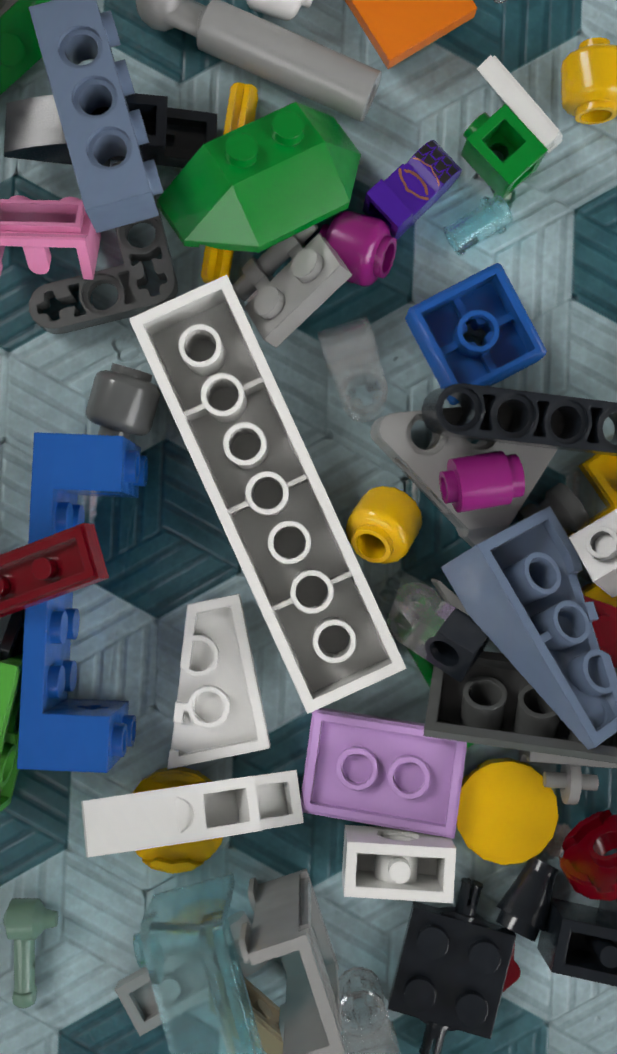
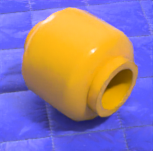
M590 38L581 42L578 47L579 49L571 52L563 60L561 67L562 107L569 115L575 116V120L578 123L588 125L604 123L617 116V45L610 44V40L607 38Z
M379 486L371 488L361 497L349 515L346 524L347 539L356 554L368 562L382 564L397 562L408 553L422 526L421 510L414 499L406 492L395 487Z

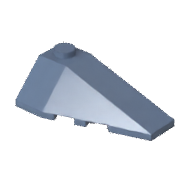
M550 506L480 542L441 567L468 615L588 750L596 748L617 732L616 672L610 655L599 648L592 622L599 618L593 601L585 602L577 577V573L583 571L579 555Z

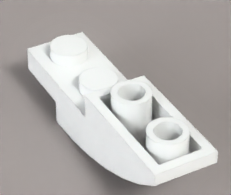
M297 770L81 801L87 858L221 838L304 823Z

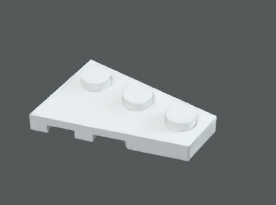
M240 593L188 604L180 661L181 670L173 718L172 743L167 769L269 749L271 745Z

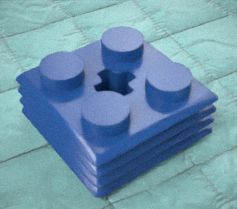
M495 263L410 307L405 317L440 387L462 383L490 387L537 363L547 353L508 276L499 263ZM470 324L474 331L481 328L485 331L486 336L480 342L481 346H477L475 342L468 343L465 340L464 335L468 330L467 325ZM450 395L447 397L449 404L456 405L459 403L455 397Z

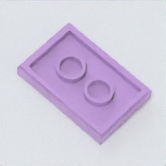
M319 708L312 712L301 792L302 813L455 839L467 742L423 736L425 725L423 723Z

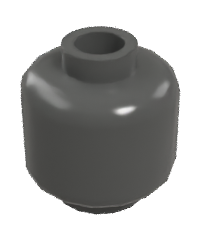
M112 363L110 371L103 370L96 374L86 408V416L91 422L100 425L98 435L124 436L130 439L131 434L143 436L150 432L160 399L159 388L155 384L150 383L152 379L151 374Z

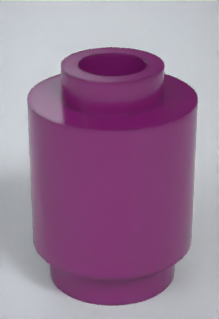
M494 451L449 459L447 470L441 471L439 474V485L444 503H452L455 511L461 513L511 504L513 498L524 495L525 476L522 463L516 454L505 455L503 451Z

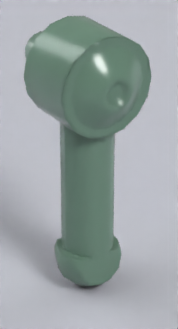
M39 898L11 899L3 918L7 938L14 940V993L12 1002L16 1007L22 1009L35 1004L37 996V986L35 985V940L45 929L57 927L58 911L46 909Z

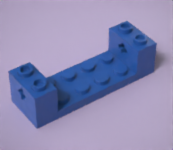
M34 432L28 544L85 523L84 507L81 504H77L78 495L139 498V486L146 487L148 481V457L141 455V447L124 436ZM73 592L25 609L17 769L108 773L120 758L125 756L127 747L134 746L136 716L128 715L129 701L68 698V692L74 691L77 681V663L75 660H70L71 639H77L80 625L78 608H72Z

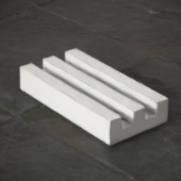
M490 55L477 70L514 114L548 149L547 152L550 153L563 141V135L499 59L495 55L493 57Z

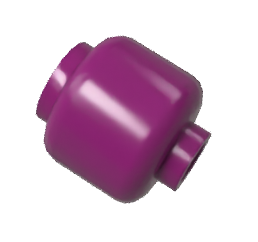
M344 211L338 214L331 224H324L319 234L337 252L352 274L346 282L368 287L375 283L378 278L384 279L388 275L395 259L397 242L394 237H391L389 226L384 221L353 211Z

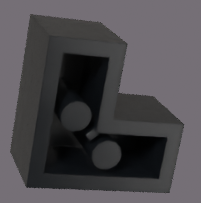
M555 898L551 899L545 932H540L537 946L551 972L617 987V899L612 901L600 900L598 908Z

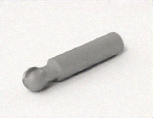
M136 0V8L140 18L151 29L165 32L177 28L196 37L198 50L360 122L365 119L381 80L382 71L222 0H212L207 6L194 0Z

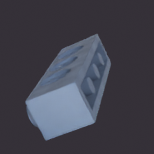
M52 0L30 6L29 11L84 208L96 233L159 216L154 195L164 192L154 159L144 161L139 146L149 143L140 110L129 111L125 96L135 94L125 59L116 62L114 60L111 48L119 46L121 43L111 10L100 13L97 0ZM94 59L89 64L79 65L81 62L85 60ZM98 108H109L104 114L91 115ZM114 156L125 157L116 166H104L105 162Z

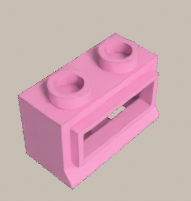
M21 195L12 196L9 199H0V276L3 268L2 258L5 246L23 247L28 268L33 273L40 275L46 274L50 268L52 256L49 247L76 248L83 279L94 280L101 232L96 233L81 199L65 197L60 201L31 200Z

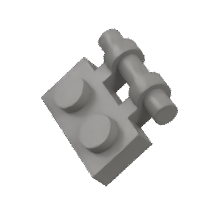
M316 224L269 247L258 259L252 257L242 267L244 274L232 285L236 295L243 301H246L258 290L257 295L245 306V309L263 340L275 348L352 276L337 252L319 233L307 245L305 244V241L318 229ZM291 257L292 260L273 277L272 274Z

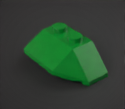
M294 102L203 144L166 188L164 193L157 199V206L186 247L199 248L201 244L222 250L259 253L347 209L361 153L333 116Z

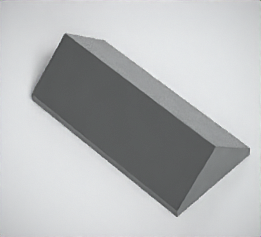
M483 651L461 683L435 665L433 666L423 736L617 764V732L596 748L588 750L503 653Z

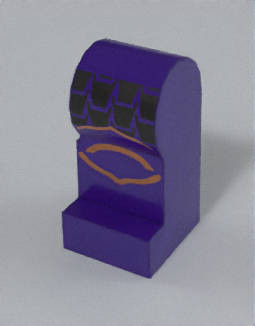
M430 140L405 165L402 164L384 181L381 179L366 193L363 212L367 216L384 221L389 226L391 237H394L397 241L455 183L462 173V169L435 140Z

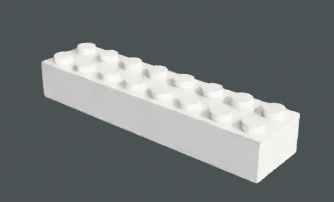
M222 276L129 318L307 714L407 669L228 276Z

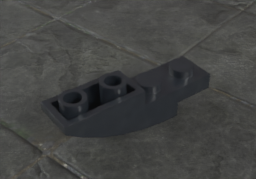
M138 93L125 96L129 111L140 110L149 143L139 146L144 161L154 159L156 165L184 168L203 144L217 138L218 114L169 108L167 107L168 96ZM53 95L26 98L6 103L4 157L72 165ZM98 108L91 115L104 114L109 108ZM114 156L108 159L104 166L110 167V160L123 161L125 157Z

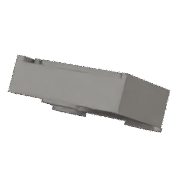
M307 868L258 884L255 877L251 878L248 886V898L254 912L252 930L248 922L241 925L239 946L245 964L251 962L252 966L281 957L287 976L286 1002L280 1005L279 1016L283 1054H345V1045L340 1033L342 1032L338 980L339 965Z

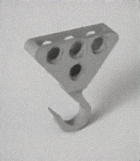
M502 403L497 412V421L500 427L507 431L512 426L514 416L511 407L506 403ZM462 407L443 408L445 419L452 425L457 424L462 415ZM556 409L551 416L550 424L553 433L559 436L563 432L565 424L562 414ZM421 410L397 412L382 416L374 421L370 431L372 440L455 526L458 535L471 547L509 527L558 450L482 440L472 444L465 438L441 436L433 432L431 444L423 450L418 448L411 439L412 426L418 420L423 421ZM494 451H503L505 455L516 454L519 457L524 470L525 492L522 497L513 498L511 504L457 513L452 503H444L440 491L439 474L441 471L447 470L449 459ZM431 579V582L446 603L449 616L455 608L468 615L459 598L441 581Z

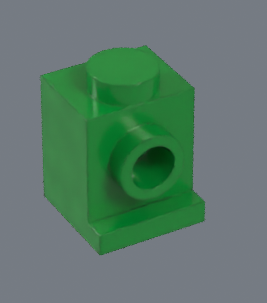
M504 104L491 117L484 112L466 129L463 134L466 142L461 156L495 191L493 196L501 202L538 168L548 149L511 109ZM492 150L501 152L504 156V161L502 162Z

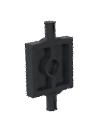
M462 878L456 907L437 908L413 901L388 1000V1010L416 1017L426 1024L422 1044L419 1048L420 1054H430V1050L431 1054H441L447 1030H460L491 1040L516 934L504 926L486 921L476 913L481 890L484 886L477 880H473V884H471L470 878Z

